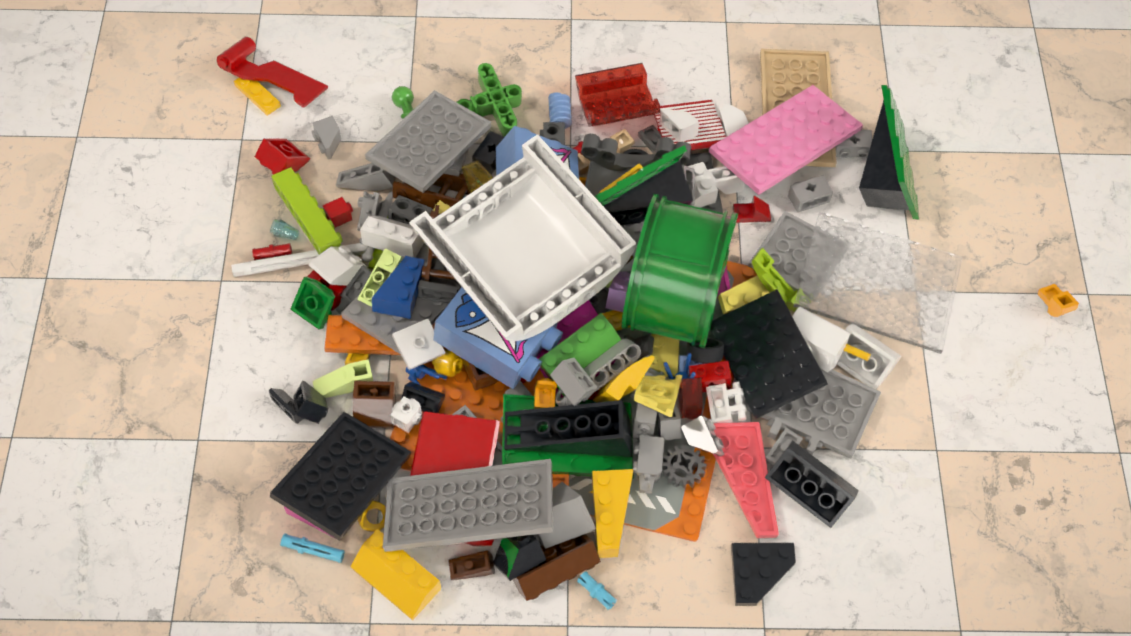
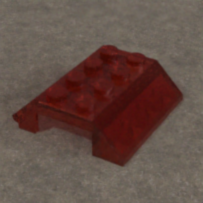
M643 63L575 75L579 102L588 127L660 113L659 101L657 98L653 101L648 89L647 72Z

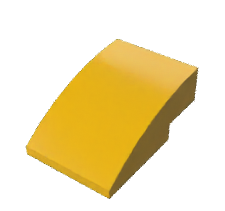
M655 357L643 358L620 372L600 389L593 401L596 403L618 401L636 390Z

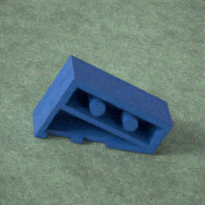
M405 256L372 297V312L411 319L418 297V285L420 280L422 281L423 279L422 269L425 266V259Z

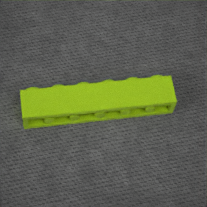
M290 167L272 175L274 189L317 253L320 255L331 246L340 247L341 242H343L341 234L335 232L332 221L326 219L325 211L323 208L318 207L316 198L314 196L311 197L308 186L302 184L299 173H295Z

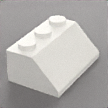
M368 216L360 229L363 245L383 251L386 248L403 257L410 256L416 258L424 244L422 238L411 225L381 216Z
M798 307L792 317L818 366L822 370L829 372L836 367L851 333L802 307Z
M853 323L845 329L851 333L847 344L871 354V356L866 361L843 351L837 365L867 386L877 390L893 370L901 355Z

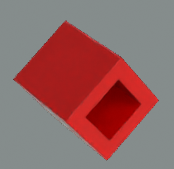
M343 197L322 205L326 219L332 221L334 228L353 220L351 215L353 208L349 202H345Z

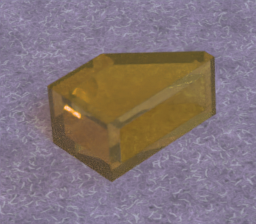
M478 161L462 166L470 194L493 179L491 174Z

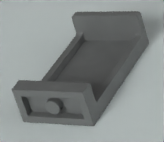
M432 258L431 269L448 271L439 259ZM430 276L429 282H427L423 277L418 285V298L450 303L462 286L457 280Z

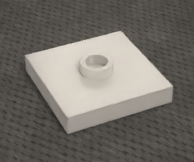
M425 319L392 334L409 370L445 354L442 345L433 340L434 329L429 319Z

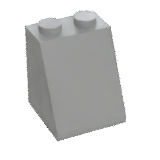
M561 482L553 488V532L533 534V536L546 549L592 532L596 527L581 495Z

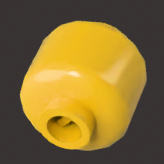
M444 349L445 354L432 360V364L438 374L453 377L462 370L463 360L452 351Z

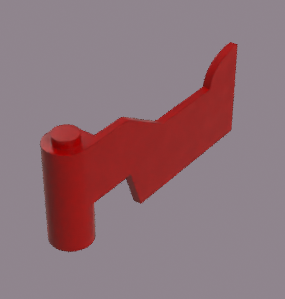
M243 37L217 56V64L224 71L244 80L265 81L293 93L294 101L303 108L328 89V85L273 60L259 66L247 61L246 57L256 50V44L250 37Z

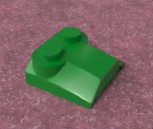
M303 277L290 310L318 330L323 329L328 322V315H332L331 308L335 298L334 293L318 280Z

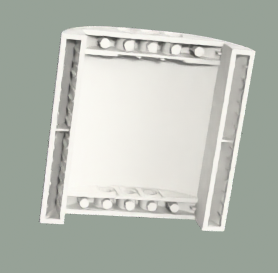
M538 134L522 145V159L445 212L432 219L425 211L409 222L503 337L509 341H520L533 337L550 328L584 304L620 272L637 246V243Z

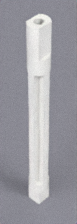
M361 243L342 245L348 247L355 256L362 255L367 249V246ZM314 250L231 265L234 277L309 265L310 261L319 256V254Z

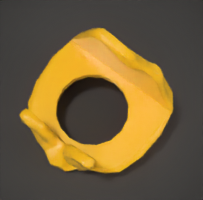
M373 500L358 518L360 527L370 532H375L376 529L382 530L385 525L386 506ZM371 509L380 510L383 515L382 521L378 524L370 523L366 518L367 512Z

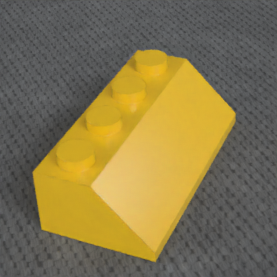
M376 529L362 544L350 567L411 620H414L441 590L440 580L404 550L385 552L383 549L384 534Z

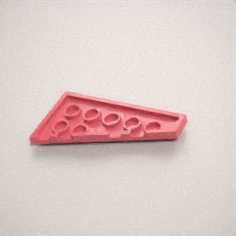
M759 422L714 423L716 428L714 430L715 435L721 439L724 448H722L724 455H713L756 538H777L779 532L770 482L765 478L768 470Z

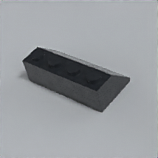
M793 440L765 476L769 482L830 528L855 500L859 491Z

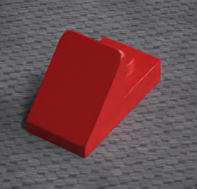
M753 196L752 203L733 204V212L738 213L736 223L771 222L769 204L757 196Z

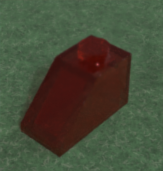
M701 378L681 379L678 395L681 418L696 419L701 416L703 410Z

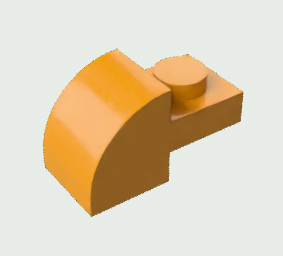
M1056 284L1038 290L1037 295L1048 306L1047 312L1053 317H1059L1078 308V301L1068 291L1062 292Z

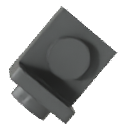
M648 334L634 339L629 335H624V339H630L640 347L641 355L639 358L652 355L653 336Z

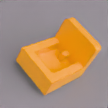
M542 378L536 382L534 409L555 407L557 383L552 381V379Z

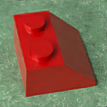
M263 138L254 156L260 161L262 166L270 169L273 175L290 167L294 172H297L311 159L289 140L280 138Z

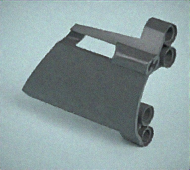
M586 134L581 149V154L590 161L585 187L593 196H596L602 189L640 163L642 167H645L660 160L662 155L684 145L687 151L680 159V163L682 166L689 164L691 145L687 142H677L674 144L671 138L661 137L658 139L653 154L617 153L618 142L612 138L600 140V137L596 134Z

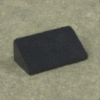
M409 382L404 386L402 398L415 399L420 403L423 412L438 413L445 399V394L414 382Z
M269 389L271 400L293 422L298 424L304 419L297 416L294 400L284 390Z

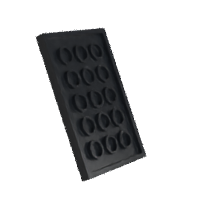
M778 289L712 321L711 330L715 338L724 343L723 355L726 361H728L736 381L740 382L743 395L755 419L828 385Z
M343 412L270 492V498L340 541L390 479L408 460L411 451L348 413Z

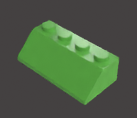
M600 313L539 358L542 361L540 367L549 379L554 381L550 374L561 361L575 358L584 369L617 344L621 338L605 316Z

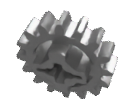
M683 444L682 449H679L676 445L674 452L669 449L668 456L663 457L664 463L662 464L663 476H669L668 483L674 481L675 487L682 484L683 489L686 488V484H689L691 488L694 487V481L699 484L701 477L705 476L704 470H706L707 466L703 463L705 457H699L700 451L694 452L693 446L686 449L685 444ZM676 459L675 463L671 466L672 460ZM697 467V471H696V473L693 475V474H692V473H693V470H695V468Z

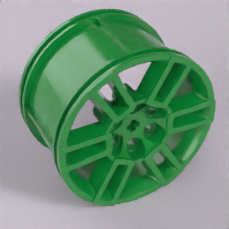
M654 194L644 220L634 257L623 309L622 329H627L631 325V331L636 329L689 342L692 343V346H695L696 342H700V348L705 349L738 213L732 212L730 217L727 216V210L724 213L669 201L667 196H663L659 200L660 196Z

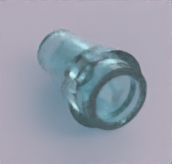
M275 219L271 225L270 233L276 237L296 240L299 230L282 219Z

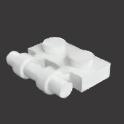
M740 382L732 383L733 389L727 390L726 383L706 387L713 423L733 422V414L738 415L739 421L746 420L745 413L747 408L743 403L744 393L740 387ZM735 398L736 405L730 406L729 399Z

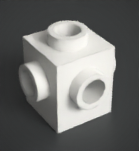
M403 397L400 402H396L392 409L393 412L390 414L392 424L408 433L414 425L419 424L422 418L420 403L415 399H408L406 397Z

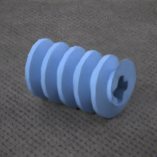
M558 92L551 93L548 96L550 122H565L566 129L572 125L570 97Z

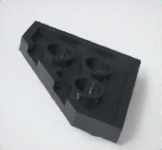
M794 543L731 544L735 606H757L762 598L790 571L796 563Z

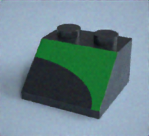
M533 535L502 538L493 563L511 581L544 562L546 558L537 538Z

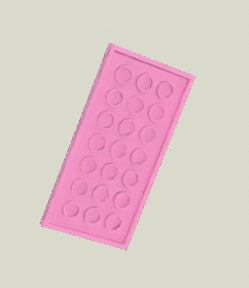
M812 85L709 148V153L760 195L861 131L863 124Z

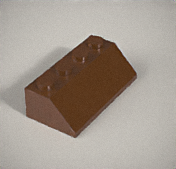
M584 534L546 549L541 545L546 560L513 579V582L526 601L533 600L539 597L541 593L555 589L560 583L575 578L577 574L594 568L601 561L593 541Z

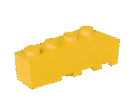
M633 469L592 471L596 549L599 558L618 557Z

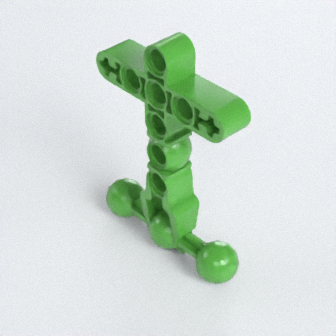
M482 63L478 66V82L483 92L476 94L474 97L470 96V100L460 99L456 103L481 117L493 114L502 136L505 137L514 126H517V119L512 108L521 105L522 89L516 84L502 87L493 66L489 63ZM399 86L395 88L391 96L395 106L402 108L403 114L401 118L404 119L414 110L411 105L414 95L408 87Z

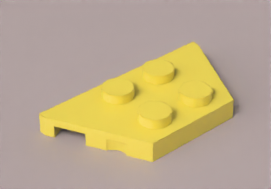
M665 375L644 376L637 386L634 401L672 417L682 375H676V378L671 380H665Z

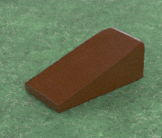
M488 550L448 560L451 580L495 574L493 555Z

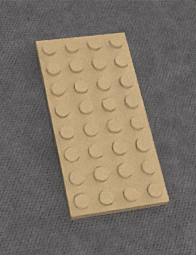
M760 50L762 115L812 85L832 99L829 51ZM836 147L805 166L836 167Z

